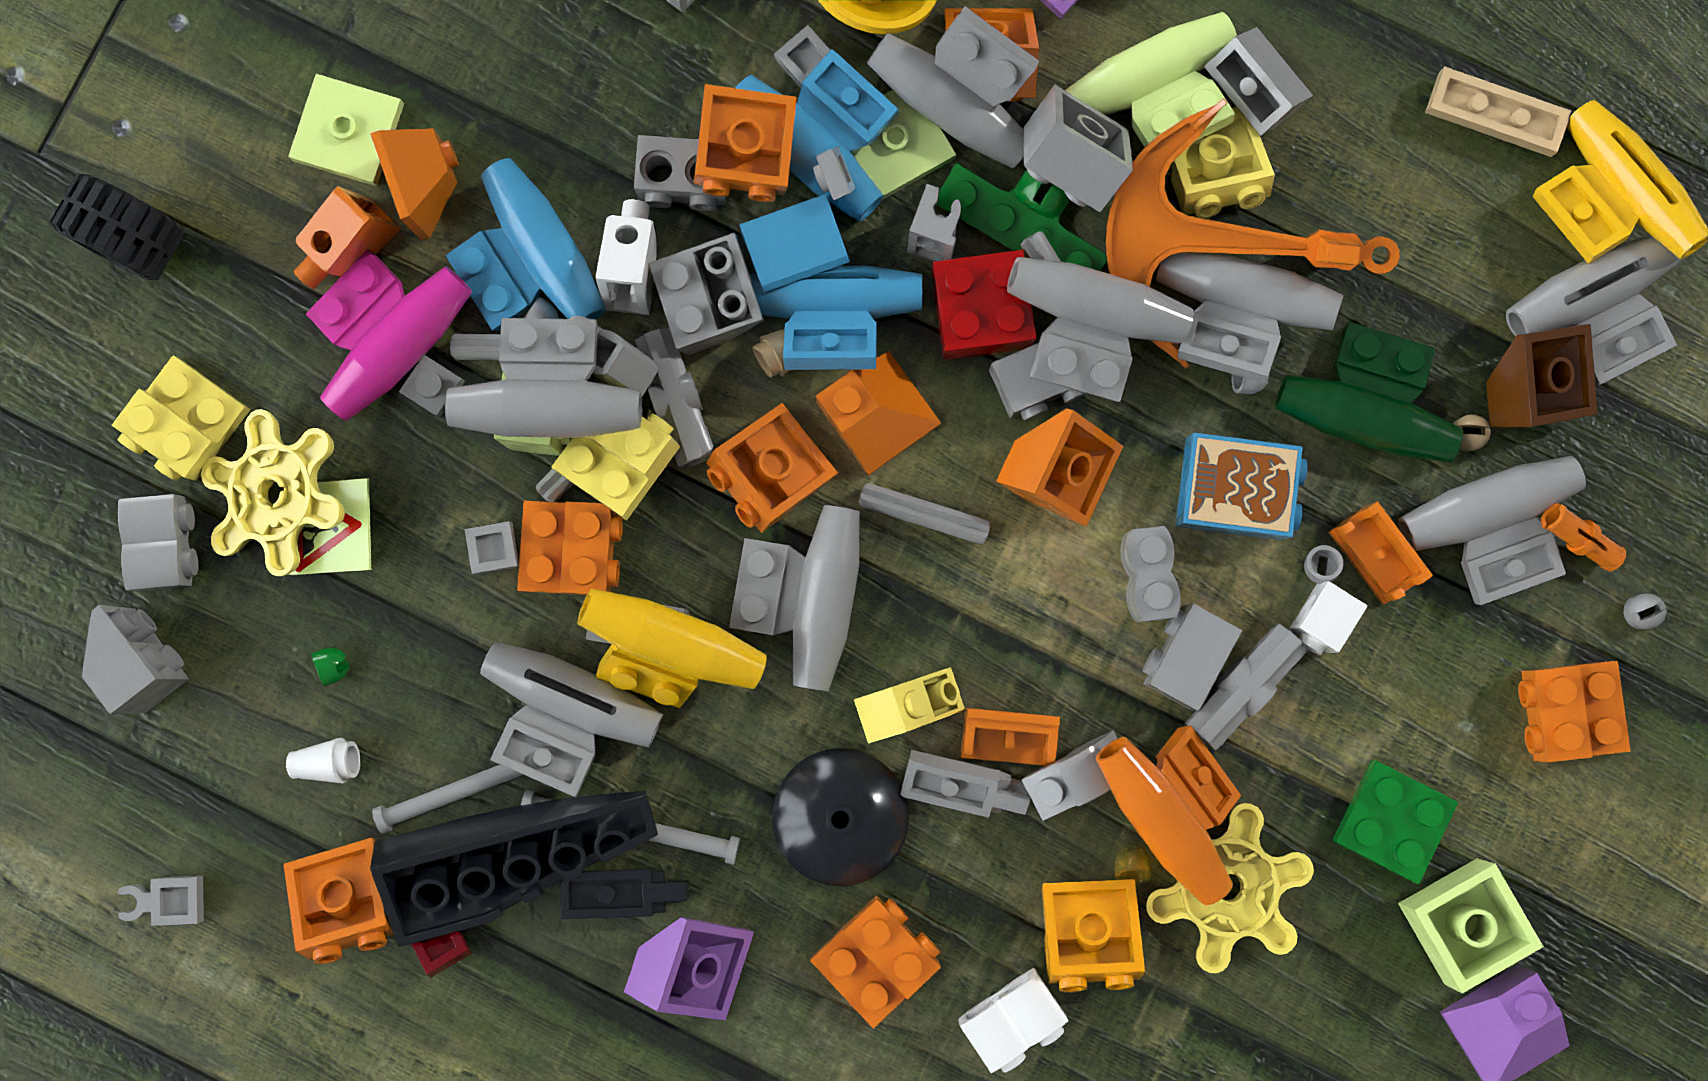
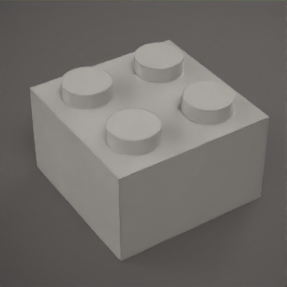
M1054 84L1024 126V167L1037 181L1043 184L1051 182L1064 190L1066 196L1075 204L1082 207L1089 205L1101 212L1133 171L1129 130Z

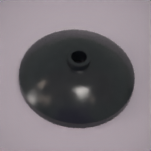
M835 748L808 756L790 770L782 781L775 797L772 822L775 838L781 852L787 861L802 875L825 885L850 886L874 878L883 872L897 857L908 832L907 799L900 795L902 789L900 782L885 764L862 751ZM836 811H845L849 815L850 820L847 826L838 828L832 823L831 817Z

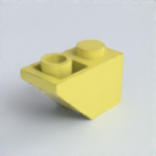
M951 667L854 699L868 743L908 732L965 710Z

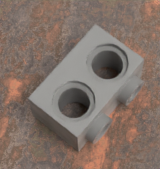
M638 135L634 190L639 200H645L649 206L656 208H669L672 202L689 203V207L694 210L714 211L716 210V205L727 206L728 196L705 194L702 191L703 185L694 184L698 139ZM657 166H667L672 169L670 177L663 182H654L649 179V175Z

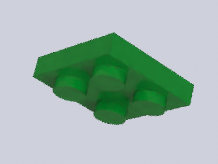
M1371 760L1332 841L1413 883L1420 884L1459 802L1377 760Z

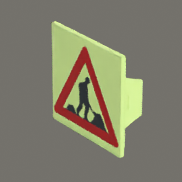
M369 479L318 482V487L322 494L331 495L341 502L345 515L342 522L333 528L320 529L310 524L301 530L297 541L300 563L298 568L289 575L371 570Z

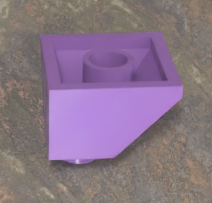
M681 917L638 948L624 993L657 1012L726 1020L754 932L745 928Z
M1515 965L1440 1011L1482 1081H1513L1569 1047L1564 1019L1560 1009L1539 975L1520 965Z

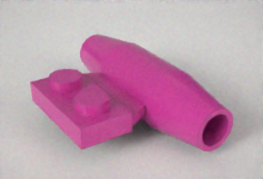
M366 250L306 313L333 344L351 350L320 396L321 400L332 412L345 421L353 418L391 390L443 336L472 293L470 287L451 269L445 266L405 295L402 287L403 283L376 254Z

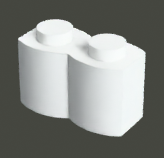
M1035 968L1020 975L996 994L983 1000L958 1019L961 1029L991 1073L1000 1068L1003 1072L1014 1069L1026 1058L1024 1052L1029 1047L1038 1042L1041 1046L1054 1042L1064 1033L1062 1026L1068 1022L1066 1014Z

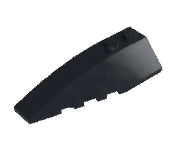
M646 791L556 799L472 815L377 840L374 843L370 871L397 945L401 947L490 923L503 916L505 909L521 901H524L526 904L540 897L542 890L563 879L565 882H568L582 875V869L600 860L607 862L657 836L658 830Z

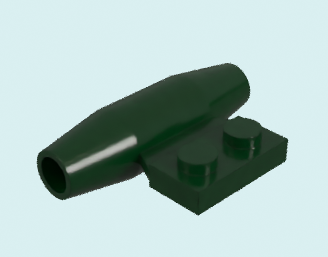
M1348 322L1343 329L1333 368H1335L1338 381L1287 374L1282 381L1275 402V409L1324 434L1395 456L1451 463L1455 459L1463 439L1462 428L1412 404L1426 388L1436 348L1353 322Z

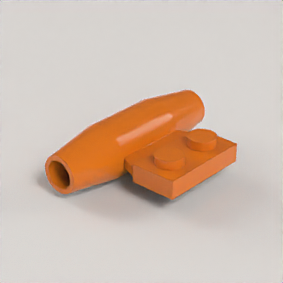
M1191 725L1177 728L1156 755V766L1126 737L1113 740L1100 750L1096 756V761L1121 811L1161 865L1203 905H1211L1223 899L1232 889L1233 883L1206 830L1219 826L1241 797L1239 791Z

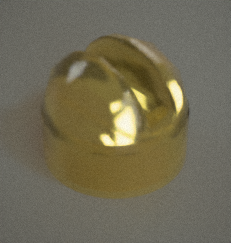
M1128 846L1122 848L1116 855L1114 862L1115 878L1117 880L1135 879V884L1150 880L1152 869L1148 853L1139 846H1137V852H1129Z

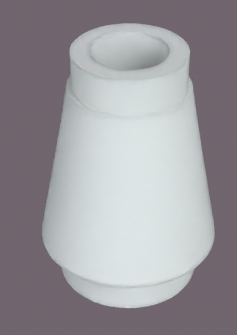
M337 738L298 751L289 752L286 768L288 775L292 779L300 778L346 783L349 778H355L359 773L360 753L355 742H346L343 738Z

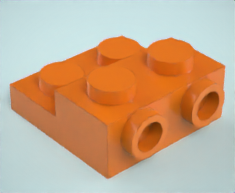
M705 84L694 184L703 185L702 191L712 196H729L730 189L749 191L748 198L758 202H774L776 195L784 196L788 187L797 97Z
M783 403L716 448L706 461V464L710 467L707 470V476L712 485L720 492L728 490L738 503L735 506V511L739 519L749 528L756 526L761 533L793 511L803 500L830 482L838 474Z
M524 501L517 591L587 595L590 589L611 592V587H618L620 563L619 560H613L614 542H621L623 518L616 515L614 511L602 503Z
M1618 661L1521 671L1523 681L1519 682L1518 694L1522 706L1527 709L1529 724L1525 728V743L1528 751L1533 754L1534 761L1556 762L1592 758L1596 755L1631 752Z
M372 837L283 864L295 951L309 960L313 959L315 964H328L338 961L342 958V950L358 946L359 950L362 951L379 949L387 944L386 937L394 935L370 871L374 843L376 841Z
M877 895L810 958V962L873 1029L905 998L908 1000L941 968L940 962L935 958L940 953L936 945L923 932L915 936L903 924L909 917L891 898L884 903Z

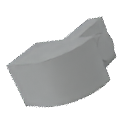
M1114 730L1073 749L1064 758L1038 769L1021 779L1043 821L1076 805L1079 807L1111 790L1096 761V756L1103 747L1118 739Z

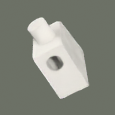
M635 199L625 200L621 216L611 215L606 218L596 272V282L606 311L650 314L654 278L649 263L656 261L657 239L653 221L648 219L650 206L646 202Z

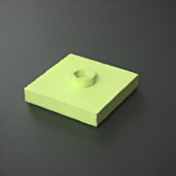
M316 74L288 157L292 161L377 186L383 169L370 133L378 130H396L404 103L401 99Z
M893 90L884 94V96L899 109L900 113L870 146L851 153L883 193V199L956 159V153L942 129L905 103Z

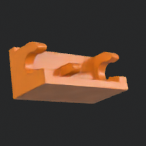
M1378 501L1363 506L1328 532L1382 605L1404 597L1406 595L1405 591L1415 585L1424 583L1433 576Z
M965 708L961 758L1047 766L1056 760L1060 717Z

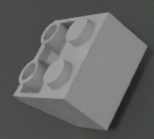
M735 233L649 263L677 350L687 355L695 354L729 342L764 321Z
M98 605L91 610L82 678L109 714L146 713L189 680L181 669L184 666V662L180 655L171 646H164L154 634L157 630L156 624L141 609Z

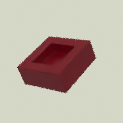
M461 931L411 944L426 975L431 978L472 954Z

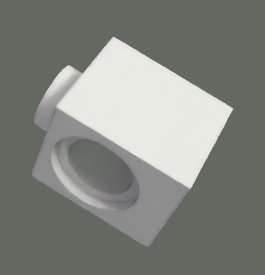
M1329 581L1322 584L1317 583L1289 629L1300 636L1299 639L1309 651L1320 656L1323 651L1326 653L1340 652L1368 605Z

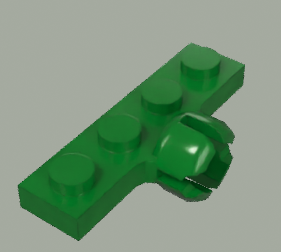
M956 163L938 193L937 205L951 213V205L955 200H959L961 205L960 219L1013 251L1022 250L1020 244L1023 240L1041 231L1061 262L1074 263L1101 271L1107 261L1106 252L1066 229L1060 223L1061 214L1070 201L1064 190L1052 184L1042 202L1036 198L1045 184L1034 179L1028 171L1024 172L1016 187L1008 192L1000 189L961 164Z

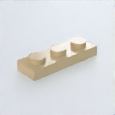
M1444 66L1438 73L1425 113L1552 157L1559 150L1571 110Z

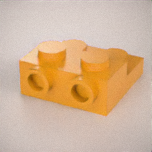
M1135 879L1043 883L1042 899L1046 933L1044 942L1048 984L1059 983V990L1062 992L1083 991L1087 989V982L1105 981L1106 989L1123 990L1134 987L1133 980H1140L1145 972Z

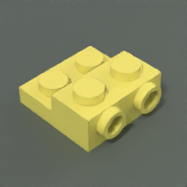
M1237 107L1232 108L1235 113L1233 123L1192 143L1171 163V182L1182 213L1186 215L1195 213L1198 218H1210L1218 214L1222 207L1239 204L1243 209H1251L1262 204L1266 197L1271 196L1275 174L1259 133Z
M173 355L146 391L137 390L112 426L122 432L117 440L138 455H142L147 450L158 458L154 467L174 481H178L181 476L198 481L201 477L204 463L219 453L251 409L183 360Z
M651 413L647 419L641 418V428L637 430L572 438L551 468L619 516L628 520L680 446L670 436L673 427L657 415Z

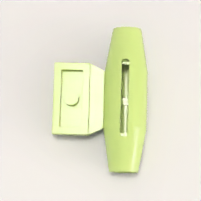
M1224 12L1170 27L1108 58L1065 91L1105 116L1131 108L1132 128L1145 147L1156 136L1182 119L1209 108L1225 98L1213 79H1208L1198 72L1203 70L1204 66L1237 36L1236 30L1230 18ZM1228 103L1218 111L1200 137L1194 142L1233 123L1235 113Z

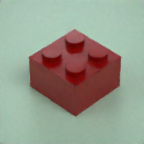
M1024 250L933 261L931 278L943 360L1019 351L1035 343L1036 333L1032 305L1007 292L1008 280L1014 262L1018 257L1025 258Z

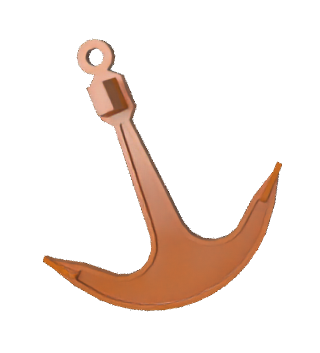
M1225 98L1209 108L1182 119L1156 136L1143 148L1132 161L1133 171L1114 194L1107 220L1106 257L1109 273L1142 283L1150 287L1153 272L1159 263L1170 255L1182 252L1304 256L1314 267L1337 268L1351 271L1361 262L1368 271L1376 274H1384L1393 270L1400 258V250L1397 244L1392 239L1383 236L1372 237L1363 244L1355 233L1318 229L1305 238L1188 216L1177 211L1168 201L1164 189L1165 175L1171 163L1200 137L1218 111L1228 103ZM1379 246L1385 247L1387 250L1386 260L1382 263H1375L1372 259L1373 250ZM1151 340L1155 345L1180 362L1185 369L1190 366L1187 361L1178 359L1180 348L1178 343Z

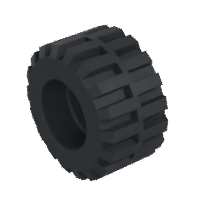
M76 174L49 221L53 228L61 235L146 280L158 281L185 235L180 225L164 213L126 191L90 174Z

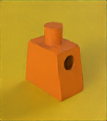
M337 186L296 237V244L308 256L294 270V274L305 285L315 290L329 274L341 277L366 250L377 254L401 228L371 198Z

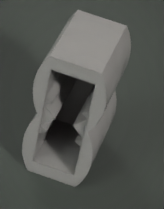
M583 316L570 317V319H588ZM598 326L596 370L593 371L591 376L610 386L641 391L642 397L659 370L657 364L653 359L616 333L604 330Z
M169 494L119 499L118 526L122 542L121 566L126 590L142 591L192 586V576L198 573V557L196 551L193 548L190 549L188 538L189 531L194 529L195 516L191 504H186L185 496Z
M1165 526L1130 530L1122 538L1120 553L1123 567L1130 577L1127 585L1126 600L1133 620L1139 623L1177 617L1181 597L1178 583L1171 573L1174 563V544L1169 531Z

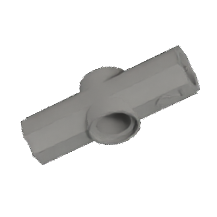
M670 328L657 329L645 333L640 338L635 339L636 348L653 359L659 370L648 387V392L656 415L673 427L670 436L680 446L674 455L677 465L680 469L703 463L708 460L714 451V446L700 412L703 410V406L692 375L686 371L681 353L675 347Z
M1280 623L1275 624L1245 658L1240 657L1222 674L1215 684L1216 690L1205 700L1200 710L1195 711L1184 724L1186 726L1191 725L1202 742L1216 751L1247 716L1252 717L1269 702L1277 691L1276 685L1308 649L1291 631L1287 630Z

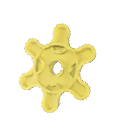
M260 409L251 412L246 419L245 433L248 445L244 455L239 460L233 462L223 457L214 456L209 458L202 467L201 478L204 485L211 490L222 492L228 501L226 518L213 530L211 545L217 554L231 556L242 550L251 539H255L264 548L265 564L268 571L275 576H286L295 571L300 563L297 541L301 530L310 524L320 529L333 528L342 522L345 510L338 499L331 495L322 494L318 487L317 473L319 468L331 456L334 450V442L329 434L322 429L311 428L304 432L295 444L290 446L284 445L280 436L278 420L270 412ZM277 482L279 487L284 488V491L280 492L278 500L272 505L268 498V491L273 483Z
M1242 803L1235 806L1229 815V824L1226 832L1217 839H1211L1228 874H1234L1239 879L1240 891L1235 898L1230 900L1221 899L1214 904L1203 905L1180 882H1177L1169 888L1153 891L1146 902V911L1155 922L1166 924L1183 918L1191 920L1196 924L1201 936L1196 950V960L1198 965L1209 973H1218L1228 967L1231 960L1232 947L1242 937L1252 936L1258 938L1274 954L1282 955L1292 951L1297 943V932L1293 925L1281 916L1278 909L1279 899L1287 889L1307 884L1312 879L1314 873L1313 864L1305 854L1290 852L1284 856L1273 857L1264 852L1259 841L1260 832L1264 825V817L1260 809L1250 803Z

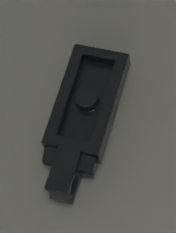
M654 868L582 870V875L568 882H565L564 879L560 881L561 919L653 916L655 913L666 912V902L687 901V899H690L689 880L665 881V870H654Z

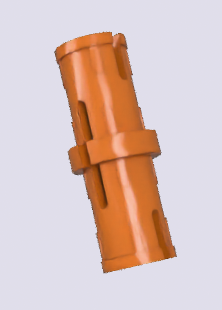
M1559 503L1553 504L1543 513L1541 526L1565 541L1567 549L1574 554L1587 556L1597 563L1600 568L1608 572L1618 569L1625 561V548L1603 535L1600 526L1593 521L1580 519L1569 511L1567 507Z

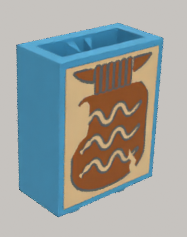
M1192 433L1185 438L1175 527L1274 540H1285L1293 537V531L1299 530L1302 520V505L1296 504L1298 486L1304 485L1307 475V460L1301 459L1303 447Z

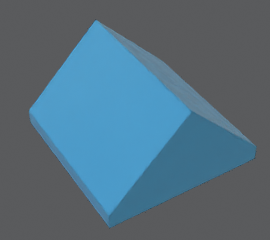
M826 194L739 224L743 241L763 292L849 262Z

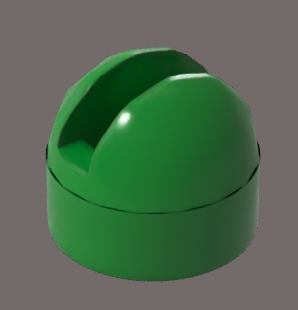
M329 647L311 653L316 671L324 687L336 683L346 676L350 663L344 660L346 654L342 650Z

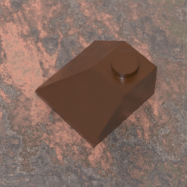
M1591 324L1519 334L1515 337L1486 382L1490 427H1534L1598 414Z

